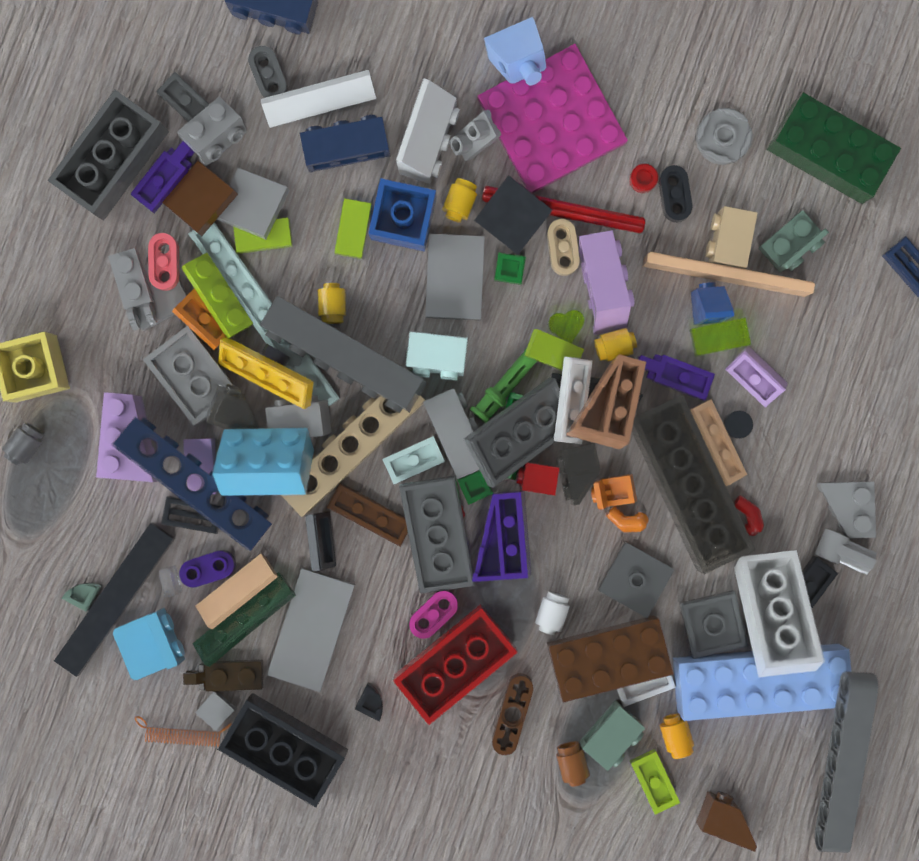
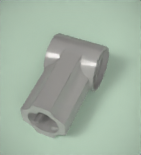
M828 529L824 530L814 555L835 564L841 563L864 574H868L876 563V552L849 541L848 537Z

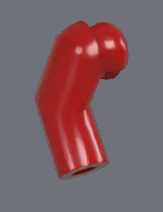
M739 495L732 506L746 515L745 532L749 536H756L764 528L761 510L755 504Z

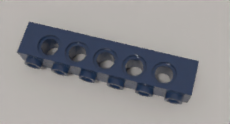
M134 417L111 446L238 544L251 551L272 525L267 520L269 515L258 506L251 508L245 503L247 498L244 495H222L224 497L223 505L218 509L213 508L209 502L210 496L214 492H219L212 474L213 471L208 474L201 469L202 462L192 454L183 455L177 450L180 445L169 436L160 437L154 432L157 427L144 417L141 420ZM145 439L154 441L156 444L155 453L152 455L142 453L140 450L141 441ZM167 457H174L178 460L179 468L175 473H169L164 469L163 463ZM190 475H197L202 481V485L197 491H192L187 487L186 482ZM238 509L246 514V520L240 526L235 525L232 521V515Z

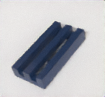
M905 236L897 244L893 245L889 251L885 252L882 257L915 295L919 297V283L915 280L916 278L919 281L918 267L910 261L900 248L903 247L918 265L919 250Z

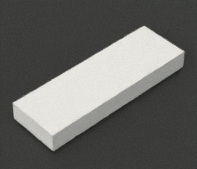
M564 357L554 441L582 444V439L567 436L566 434L588 400L592 360Z

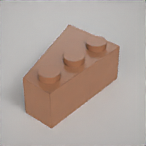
M618 355L605 370L566 435L616 449H621L629 444L646 362Z

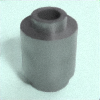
M24 422L21 427L18 426L2 447V450L5 452L4 457L15 465H19L20 462L27 464L43 441L41 439L44 433L33 425Z

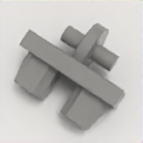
M485 110L449 140V144L455 155L462 154L465 161L473 159L487 146L492 145L502 134L493 123L490 110Z

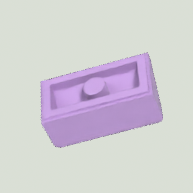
M749 346L725 369L764 407H767L787 387V382Z

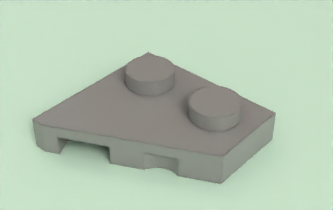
M874 482L817 483L819 491L826 498L829 504L828 508L837 519L838 526L844 536L848 538H876Z

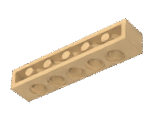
M421 395L419 396L410 413L402 409L400 413L389 414L384 409L385 398L380 396L374 399L371 397L362 406L365 411L359 417L351 416L342 425L345 430L339 436L331 435L321 445L324 450L318 456H315L313 453L310 475L317 479L318 485L314 491L307 490L306 495L281 496L301 517L307 515L424 404V398ZM370 417H375L379 422V428L374 433H368L364 428L366 419ZM350 436L355 437L359 443L357 450L352 453L344 448V441ZM330 455L334 456L338 461V467L333 472L326 470L324 467V460Z

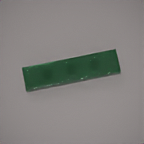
M278 572V577L214 629H209L192 643L204 665L208 667L213 665L296 596L282 574Z

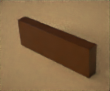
M342 483L338 485L327 506L330 510L401 547L408 534L404 516Z

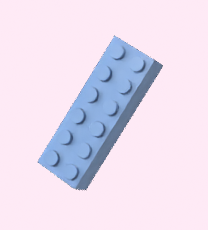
M840 644L821 645L825 662L816 671L758 677L753 651L712 654L695 659L691 656L673 658L677 713L680 714L683 721L835 708L842 672H851L850 651Z

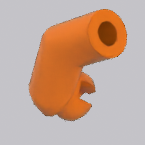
M613 506L605 515L622 532H641L646 529L649 522L648 516L643 512H638L634 516H625L616 506Z

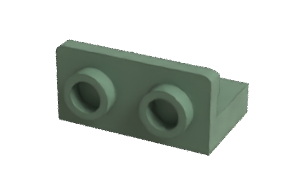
M802 210L758 249L779 273L787 268L793 271L804 261L801 256L808 250L811 253L815 252L825 243L822 238L829 231L826 228L820 230Z

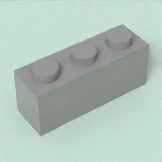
M453 388L424 401V406L457 479L480 470L464 441V438L477 430L478 427L473 417L468 419L463 410L468 405L462 392L456 394Z

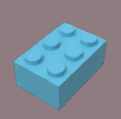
M308 428L224 429L212 473L221 496L306 495L314 453Z

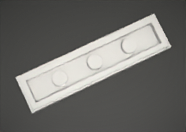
M369 70L263 98L261 99V105L271 128L376 99Z

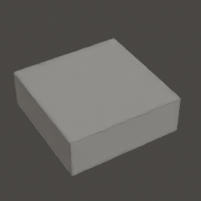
M214 691L195 713L216 731L236 707L218 691Z

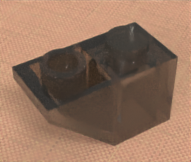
M595 443L559 450L560 456L556 457L557 466L560 468L559 473H564L566 484H562L565 500H570L573 506L580 505L601 472Z

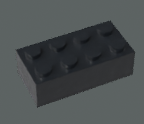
M254 693L246 699L217 749L315 808L318 806L348 752L346 747Z

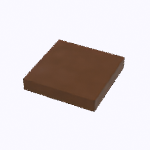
M197 161L162 203L199 235L203 236L236 198L238 193L201 162Z

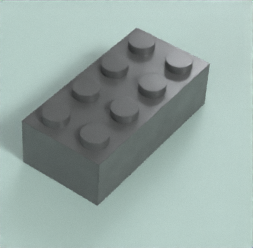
M114 89L47 181L104 221L169 131L161 122Z

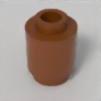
M571 741L559 745L556 757L563 782L569 783L572 787L586 783V778L590 776L584 750L580 747L579 742Z

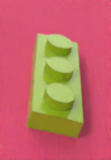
M208 253L182 266L181 269L228 339L253 325V322Z

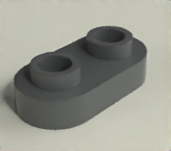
M267 46L255 47L249 54L248 62L263 98L288 92L286 80L273 50ZM262 60L269 61L265 67H261L260 62ZM271 86H279L278 91L274 93L270 92L269 90Z

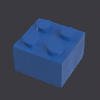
M380 178L368 232L370 239L425 252L437 199L436 190Z

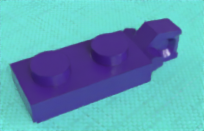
M184 141L181 142L176 150L171 147L167 152L164 151L130 195L155 214L163 204V200L189 171L188 169L192 165L189 160L195 152Z
M654 354L653 359L643 355L637 357L638 360L646 362L644 371L648 372L647 379L699 400H706L715 376L714 373L666 355Z

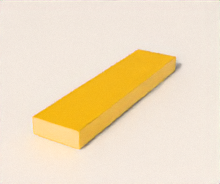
M225 337L220 340L219 365L302 409L310 407L314 381L230 338Z

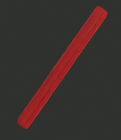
M485 186L482 200L488 202L498 188ZM536 196L553 209L550 213L551 216L635 233H642L645 228L646 222L644 217Z

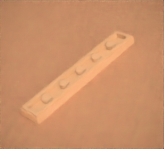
M649 252L644 257L642 266L802 297L813 294L815 283L811 281Z

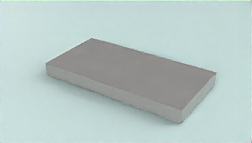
M303 567L301 568L267 673L268 676L321 692L355 584Z

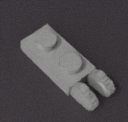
M133 248L108 256L131 328L134 331L141 329L136 308L143 307L149 325L157 324L152 304L154 300L138 249Z

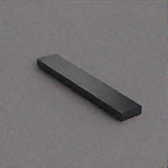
M154 523L148 525L54 662L75 677L82 673L175 540L172 535Z

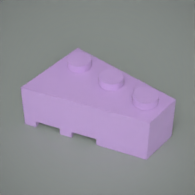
M613 230L579 236L578 251L584 284L587 285L590 298L588 306L589 309L593 310L595 319L594 326H592L593 334L598 335L627 328L630 308L634 306V296L632 290H627L625 282L628 281V272L626 265H621L619 257H622L620 241H615Z
M104 392L97 478L158 482L111 446L134 417L139 420L142 417L147 419L142 396ZM150 439L141 441L140 450L145 455L155 453Z

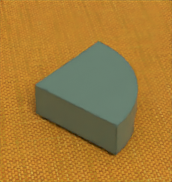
M96 583L79 584L68 590L61 599L87 612L90 610L102 586Z

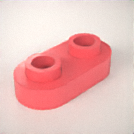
M158 233L150 239L148 244V272L151 284L163 291L173 289L179 282V245L171 235ZM168 244L169 251L163 254L161 248L163 245ZM169 272L170 278L163 282L161 278L163 273Z

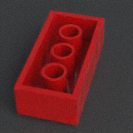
M480 604L395 673L393 682L426 723L430 725L518 653L517 648L482 604Z

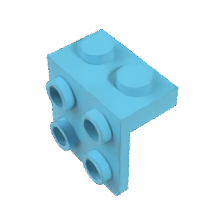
M165 608L119 626L113 631L115 641L129 675L133 680L141 679L165 668L168 670L185 660L184 647L176 637L172 618L166 613Z

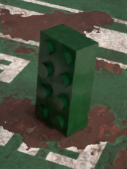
M803 92L791 105L766 150L858 203L863 204L875 196L901 148Z

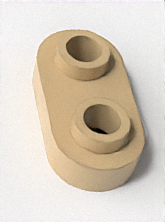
M558 219L551 223L547 231L552 269L557 274L568 276L576 271L580 262L576 230L570 221ZM559 230L564 231L566 237L558 239L556 232ZM567 258L570 262L569 266H562L560 259Z

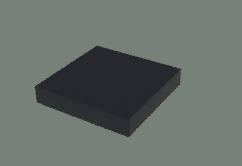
M508 175L474 221L518 255L553 209Z

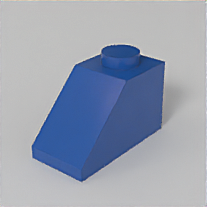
M715 282L701 283L699 288L691 292L694 325L722 323L734 317V309L725 286L716 287Z

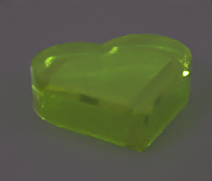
M577 310L568 311L566 314L556 313L550 317L548 328L560 339L572 343L584 325V316Z

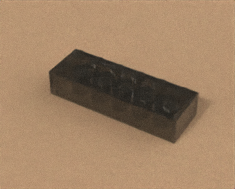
M676 396L635 415L632 427L633 436L696 570L706 574L755 551L754 545L684 396Z

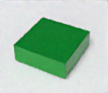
M499 252L494 281L522 285L526 257Z
M480 470L457 479L468 505L494 494L491 487L487 485Z

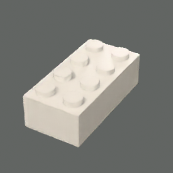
M797 550L741 556L734 570L758 677L816 671L825 661Z

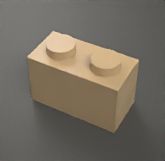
M724 206L718 214L715 213L711 222V230H714L713 241L708 242L705 254L709 258L708 262L746 269L758 213Z

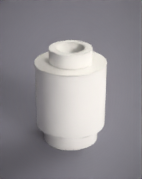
M548 591L547 596L542 599L535 621L536 624L540 625L539 631L550 635H555L556 631L562 632L570 607L567 605L568 597Z

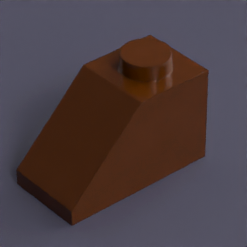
M708 791L696 821L700 830L755 852L757 845L740 808L733 801L734 798L721 791H718L717 794Z

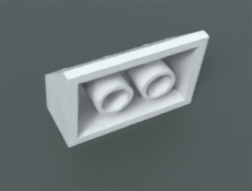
M423 79L396 161L399 174L431 184L432 178H438L442 167V161H439L442 150L447 151L449 140L451 139L448 131L451 124L456 125L460 109L456 108V97L427 79Z

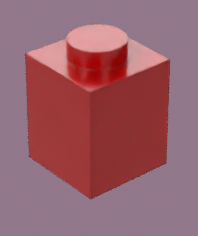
M526 463L524 468L521 467L518 470L516 484H521L520 490L555 496L560 468Z

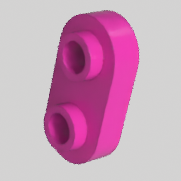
M448 590L434 593L411 616L409 627L412 634L418 638L426 639L437 632L456 613L458 608L456 596ZM441 599L449 601L447 608L439 606L438 603ZM422 618L429 621V625L425 628L420 627L418 623Z

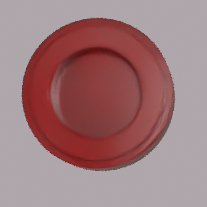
M640 164L633 169L629 177L633 190L638 193H648L653 190L658 182V173L652 165Z

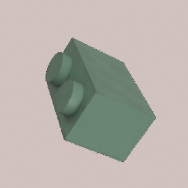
M615 700L579 742L586 753L609 771L612 766L617 767L625 757L624 752L630 745L635 746L644 735L642 731L645 727L641 721Z

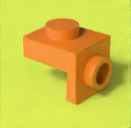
M633 474L600 478L593 482L594 486L591 488V496L593 502L597 503L598 510L609 506L637 502Z

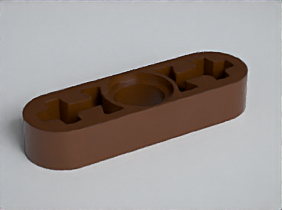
M522 673L513 675L508 681L492 735L494 750L504 756L512 754L517 748L533 694L531 679ZM520 680L524 681L525 687L528 688L527 691L522 690L519 698L520 701H525L524 705L516 700H508L509 697L515 699L517 691L513 685L519 684ZM509 707H516L521 712L520 718L513 722L508 721L504 716L505 711ZM501 724L508 728H517L516 731L510 729L509 741L512 743L506 744L505 748L501 747L500 741L497 740L498 738H503L506 731L505 727H500Z

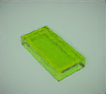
M746 317L689 330L695 357L751 345Z

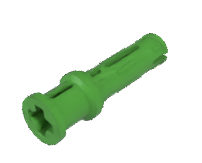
M526 349L493 388L490 387L485 390V396L479 403L469 409L482 422H488L500 407L506 405L507 400L505 398L533 365L538 362L524 356Z

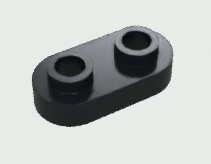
M671 165L661 173L659 189L665 217L671 222L678 223L684 221L691 214L693 205L687 172L678 165ZM668 178H675L677 185H670ZM679 205L681 212L675 213L672 210V206Z

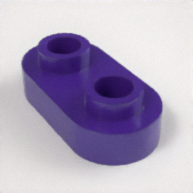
M218 550L186 561L180 568L179 577L184 585L191 588L199 587L231 575L235 570L236 561L230 552ZM217 560L223 561L224 568L222 570L216 568L215 563ZM190 569L197 571L195 579L189 576Z

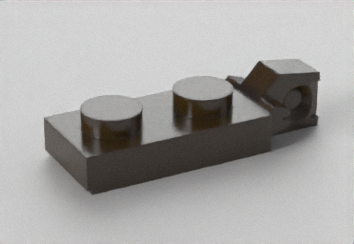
M263 660L207 661L205 664H199L198 670H187L186 673H183V685L199 684V690H206V692L262 690Z

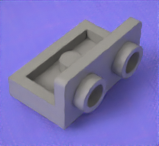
M220 97L215 99L177 131L179 137L199 156L205 166H208L212 161L218 160L225 150L232 144L238 143L247 132L241 116Z

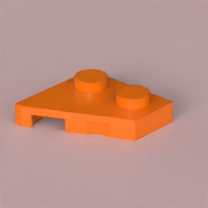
M195 289L172 310L178 318L213 350L220 345V340L226 337Z

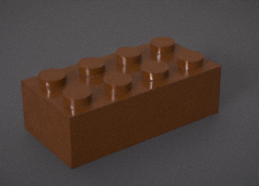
M656 616L547 642L560 698L563 703L674 675L660 620Z

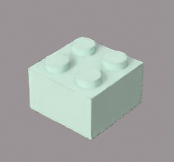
M410 332L406 367L419 377L429 378L430 373L440 374L441 379L457 381L458 376L464 375L467 338Z

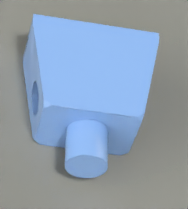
M533 17L484 38L488 59L509 83L514 84L524 79L528 85H535L541 80L542 75L540 72L546 69V60Z

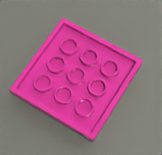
M576 44L545 59L546 69L540 72L542 77L537 84L528 85L524 79L514 84L506 80L479 94L477 98L484 111L490 110L491 119L502 134L499 140L525 188L532 194L623 146L628 141Z

